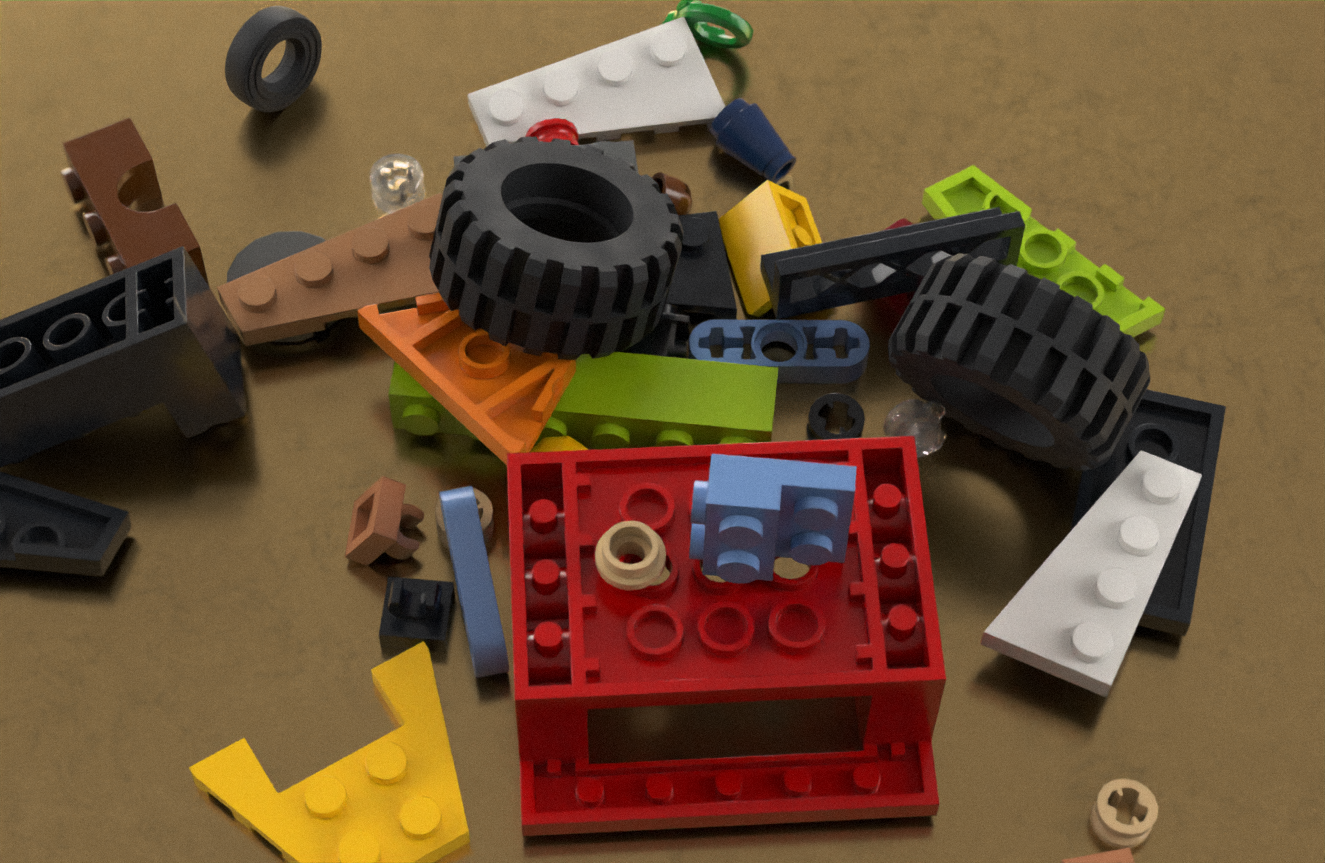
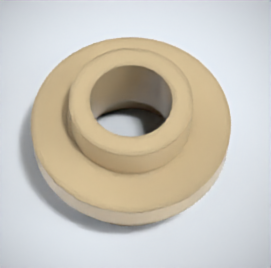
M623 521L612 526L598 541L595 551L596 567L601 577L616 588L623 590L642 589L653 584L661 576L666 563L665 545L659 535L648 525L638 521ZM626 554H635L641 557L643 561L635 564H626L620 562L619 558Z

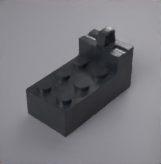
M184 246L0 320V467L21 463L35 453L68 440L81 439L93 430L123 418L139 416L151 407L161 403L165 405L186 438L205 432L215 424L227 423L245 416L246 400L243 387L240 336Z

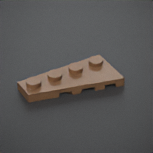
M441 192L218 286L220 302L244 345L250 346L325 330L326 323L329 321L349 317L358 318L357 311L364 306L377 304L379 314H383L382 310L416 304L415 297L439 293L431 277L429 254L442 200Z

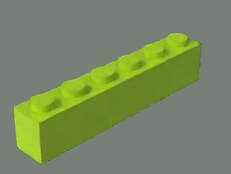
M613 352L606 357L592 359L589 354H581L576 359V372L535 445L543 438L570 436L585 447L595 448L596 450L771 442L778 367ZM394 361L388 392L393 428L405 429L417 435H432L437 432L467 435L479 440Z

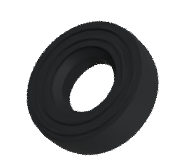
M285 6L267 7L254 14L239 29L227 53L225 79L230 91L240 101L262 112H275L291 105L305 92L317 72L322 53V41L317 27L306 16ZM286 40L285 52L281 62L271 74L262 78V68L268 54L278 43Z

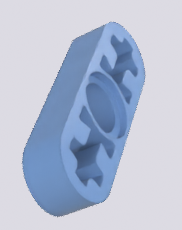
M716 319L705 321L694 328L689 337L688 359L778 367L777 383L843 384L858 379L864 373L867 366L870 343L866 332L859 325L846 320ZM780 341L789 344L796 354L787 361L775 362L766 358L761 349L770 342ZM743 344H751L750 359H743ZM807 344H814V360H806ZM710 345H722L723 357H711ZM833 346H845L848 358H836Z
M467 486L439 492L443 522L475 677L480 678L509 672L507 649L473 487Z

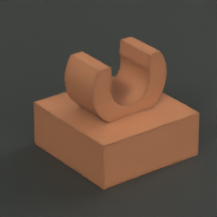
M382 476L354 501L344 558L368 566L384 552L395 559L402 560L409 558L419 549L420 542L405 537L399 530V525L412 530L424 519V512L411 504H403L406 484Z

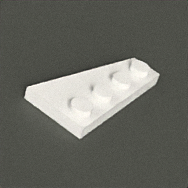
M685 17L468 94V105L486 147L492 142L504 139L509 143H515L520 137H525L529 128L545 119H566L576 126L578 139L596 137L597 141L620 139V134L647 130H654L655 134L678 132L681 126L706 123L707 128H710L714 119L725 108V104Z
M1141 450L983 632L981 645L1107 698L1198 488L1202 474Z

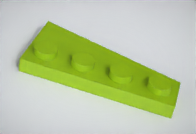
M972 165L924 189L922 205L935 220L1000 207L1002 214L1020 211L1025 224V230L1017 267L1027 270L1028 274L1041 280L1045 278L1059 285L1061 290L1074 297L1079 296L1093 305L1092 308L1101 315H1108L1118 323L1120 330L1124 334L1131 335L1134 338L1162 322L1166 310L1149 296L1144 301L1123 286L1124 277L1106 264H1103L1100 268L1075 250L1076 241L1058 228L1055 231L1048 230L1031 217L1032 208L976 166Z

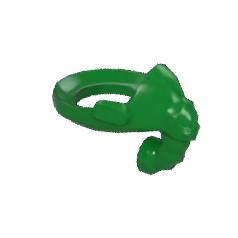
M681 0L676 10L670 11L661 23L662 25L685 17L695 40L718 48L740 49L749 45L753 37V28L741 16L722 7L702 3L701 0ZM707 22L729 30L736 38L725 35L724 29L709 26Z

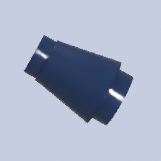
M738 98L729 103L717 115L710 126V133L716 138V147L773 183H777L784 178L796 163L797 159L789 152L788 147L757 103L749 105L743 98Z

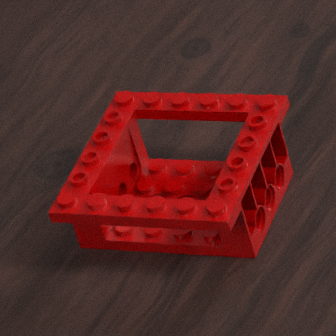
M914 436L507 453L514 695L520 762L522 836L937 816L940 804L932 737L946 683V674ZM711 454L857 466L855 495L844 563L828 561L821 565H807L809 571L796 579L781 577L773 571L772 581L755 580L740 584L728 581L716 582L702 575L703 560L689 559L692 528L691 510L694 481H709ZM638 521L644 523L659 535L665 545V568L669 571L670 576L660 584L649 585L638 590L616 588L607 583L597 570L595 551L598 541L612 526L620 522ZM626 554L619 558L620 562L626 564H635L643 561L641 557L635 554ZM855 697L861 751L589 764L587 709Z

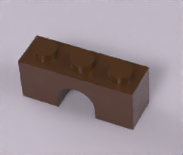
M130 117L62 143L69 168L60 171L63 183L74 205L82 201L86 204L89 211L83 213L82 217L96 248L107 245L111 255L105 257V262L110 275L184 246L205 282L208 283L200 245L177 203L151 212L134 211L138 206L159 198L162 194L153 159Z

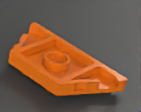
M440 293L415 297L416 308L379 314L377 304L364 306L357 311L359 328L506 465L507 453H528L532 450L576 372V360L558 359V354L543 352L541 357L523 353L524 348L512 343L503 346L490 340L489 334L485 330L479 328L475 331L462 322L459 310L451 311L443 301Z

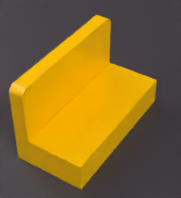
M766 180L718 219L723 243L746 311L752 316L761 317L772 308L760 271L761 255L822 243L807 199Z

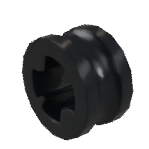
M831 393L818 398L810 407L806 427L808 440L861 438L865 423L862 407L855 399L845 394ZM832 416L842 417L846 420L845 427H840L839 434L830 433L825 430L826 420L830 423Z

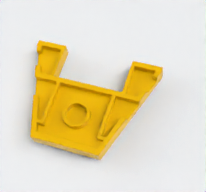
M424 641L371 669L375 686L401 727L280 793L275 790L245 738L189 767L192 778L198 788L208 796L212 794L232 811L233 816L250 831L253 832L255 830L282 852L283 858L289 863H434L470 842L468 825L429 648Z

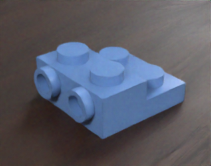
M711 454L709 481H694L689 559L703 560L702 575L719 576L725 581L739 584L755 580L772 581L775 557L792 558L794 561L805 565H821L828 561L844 563L855 495L857 466Z

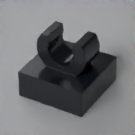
M388 577L379 629L380 646L384 648L410 649L424 641L429 651L447 653L455 598L454 582Z

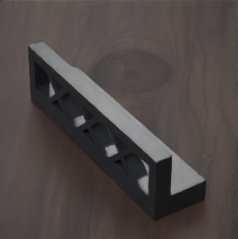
M1000 207L761 255L760 271L776 319H782L916 291L931 265L948 256L969 254L974 259L984 256L995 259L999 264L1005 266L1009 264L1017 266L1025 224L1020 211L1002 214Z

